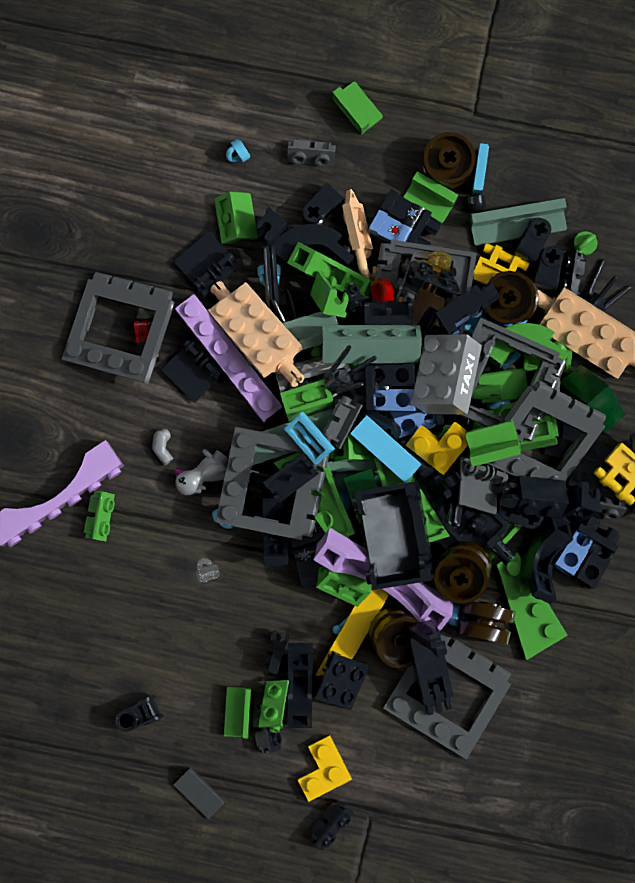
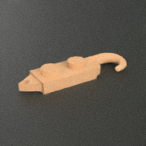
M350 189L346 191L345 204L342 205L343 219L349 233L348 240L352 251H355L361 275L374 281L377 267L374 266L372 268L373 273L371 274L366 258L371 255L373 246L363 204L358 202L354 192Z

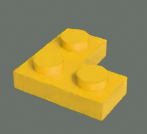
M454 422L440 440L421 425L407 442L406 446L444 475L468 445L465 436L467 430Z
M330 735L308 746L319 767L298 779L308 802L352 780Z

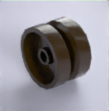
M444 132L432 138L428 142L422 158L423 175L451 191L461 188L469 180L475 165V151L472 144L466 137L454 132Z
M504 271L496 274L489 280L488 283L492 282L500 296V299L490 304L492 310L488 313L492 318L500 323L515 325L523 323L533 316L538 308L539 293L537 286L529 277L520 272ZM510 294L516 296L515 302L508 301V296Z
M460 541L449 545L442 552L435 569L434 581L437 590L444 598L454 603L465 604L480 598L488 586L492 564L489 555L482 547L473 542Z
M484 601L462 604L461 612L466 616L475 617V621L460 620L456 633L509 645L511 632L508 629L497 627V624H513L516 611L501 608V605Z
M396 606L379 612L371 621L368 631L369 641L380 659L388 666L399 669L413 665L406 633L409 632L408 626L420 623L406 608Z

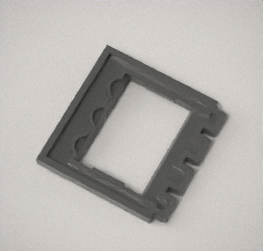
M391 240V244L381 243L378 260L387 262V265H377L375 279L387 278L395 288L401 273L403 255L412 257L415 251L417 252L415 258L451 263L449 273L455 276L461 295L453 294L451 298L446 297L444 307L465 293L471 292L470 288L472 286L477 253ZM396 292V295H395V299L392 300V301H388V302H395L396 297H397V292ZM466 321L457 326L460 331L459 334H464ZM442 322L440 331L429 330L427 335H450Z
M95 272L93 279H88L62 360L148 384L175 304L171 300L172 291L158 287L154 289L153 286L138 282L133 284V281L119 277L113 278L111 275ZM98 296L156 311L141 356L84 341L96 310L95 305Z
M480 317L471 337L482 345L472 395L496 340L525 354L541 359L531 381V387L537 381H540L554 390L558 381L550 376L553 375L560 378L567 361L559 358L561 353ZM471 405L469 406L468 415L458 414L485 427L504 421L502 417ZM532 407L516 430L519 442H522L523 438L531 442L533 441L539 425L531 422V420L534 419L541 422L545 412Z
M537 381L533 387L528 385L503 422L513 420L517 430L532 407H535L582 430V433L573 441L556 469L522 453L487 464L515 477L522 475L565 480L566 482L605 428L603 422L606 419V415Z
M235 427L216 523L302 540L303 536L312 537L316 520L307 519V514L317 516L321 496L311 494L312 490L322 492L325 472L318 471L319 474L296 491L290 525L278 523L279 521L242 515L256 444L266 445L272 449L291 453L293 451L304 452L292 438ZM305 441L310 446V448L317 454V456H319L320 454L315 450V448L307 441ZM329 454L316 466L311 461L316 470L317 466L327 468Z
M441 630V640L445 641L447 648L446 662L492 689L489 697L483 701L473 718L474 722L468 732L433 711V715L428 716L425 705L406 694L411 685L416 681L413 665L407 667L383 709L467 760L511 686L507 681L512 673L498 664L492 672L489 671L493 661L478 652H475L472 659H469L468 656L472 649L456 639L451 647L447 644L451 636Z

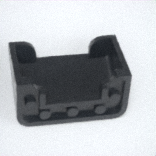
M418 480L356 491V496L352 497L354 511H359L363 519L370 559L369 570H365L367 584L372 585V590L432 581L435 572Z

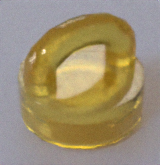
M434 251L430 253L427 263L437 272H449L452 257L447 252Z

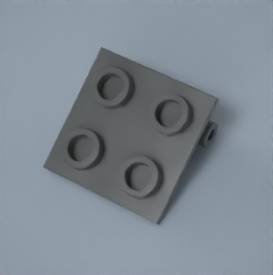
M461 457L460 477L462 481L459 482L458 504L496 515L498 484L505 483L508 480V474L488 464L472 467L469 458Z

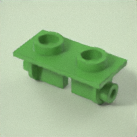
M94 491L93 495L90 496L88 512L95 513V517L87 516L85 538L106 542L107 535L110 532L111 512L115 505L114 494Z
M288 680L266 681L259 727H270V731L273 733H279L280 729L283 728L282 720L286 696L288 695Z

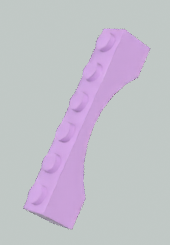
M194 294L175 308L177 314L215 359L264 424L283 410L280 402L254 369L248 366L246 359Z
M105 440L85 453L76 477L65 490L53 499L31 508H4L1 510L0 546L5 547L8 545L9 548L22 540L20 538L21 535L27 531L31 534L41 527L40 523L46 518L52 520L62 513L60 511L61 508L67 504L71 507L82 499L80 495L86 491L92 493L101 486L100 482L107 477L110 480L121 473L120 468L124 465L110 444Z
M331 528L328 529L317 544L314 561L333 572L350 574L366 580L365 570H369L370 565L367 549ZM423 582L383 589L401 602L419 622L431 619L439 631L452 617L453 602L444 598L439 591Z

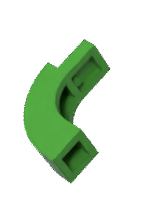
M300 242L297 243L287 262L315 278L317 271H322L325 273V278L329 283L331 277L334 276L336 279L335 288L341 292H344L349 285H357L362 297L368 296L371 290L372 280Z
M521 323L505 328L561 353L559 358L565 361L569 355L564 345L557 341L554 343L551 341L555 332L547 327L532 323ZM496 340L488 361L500 369L508 357L517 350Z

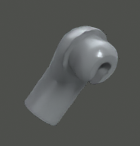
M167 429L156 431L153 435L152 444L153 452L164 466L174 459L166 449V443L171 437Z

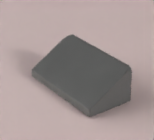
M191 767L174 784L208 819L225 803V800Z

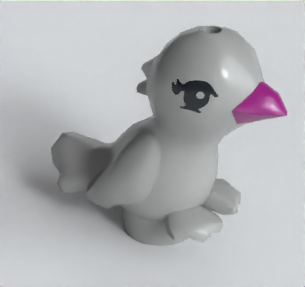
M204 449L203 454L206 458L201 461L197 468L187 471L175 469L176 489L183 495L201 493V490L206 489L203 485L204 482L224 480L228 458L218 450L212 455L208 450Z

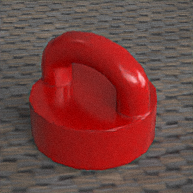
M377 278L371 286V295L376 302L392 301L395 299L396 292L394 291L393 284L387 278Z

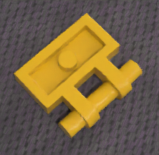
M486 243L483 252L491 255L488 260L480 256L474 269L472 281L485 286L498 273L516 271L517 267L526 271L529 262L503 251V247L498 245L492 246ZM497 259L509 263V269L496 264ZM510 294L508 297L513 299L514 295Z
M619 443L604 460L611 467L608 472L598 467L594 474L600 479L599 482L604 487L608 486L616 493L615 496L620 501L624 500L631 506L635 502V497L630 494L635 488V454L626 445ZM617 474L627 481L623 487L614 479Z

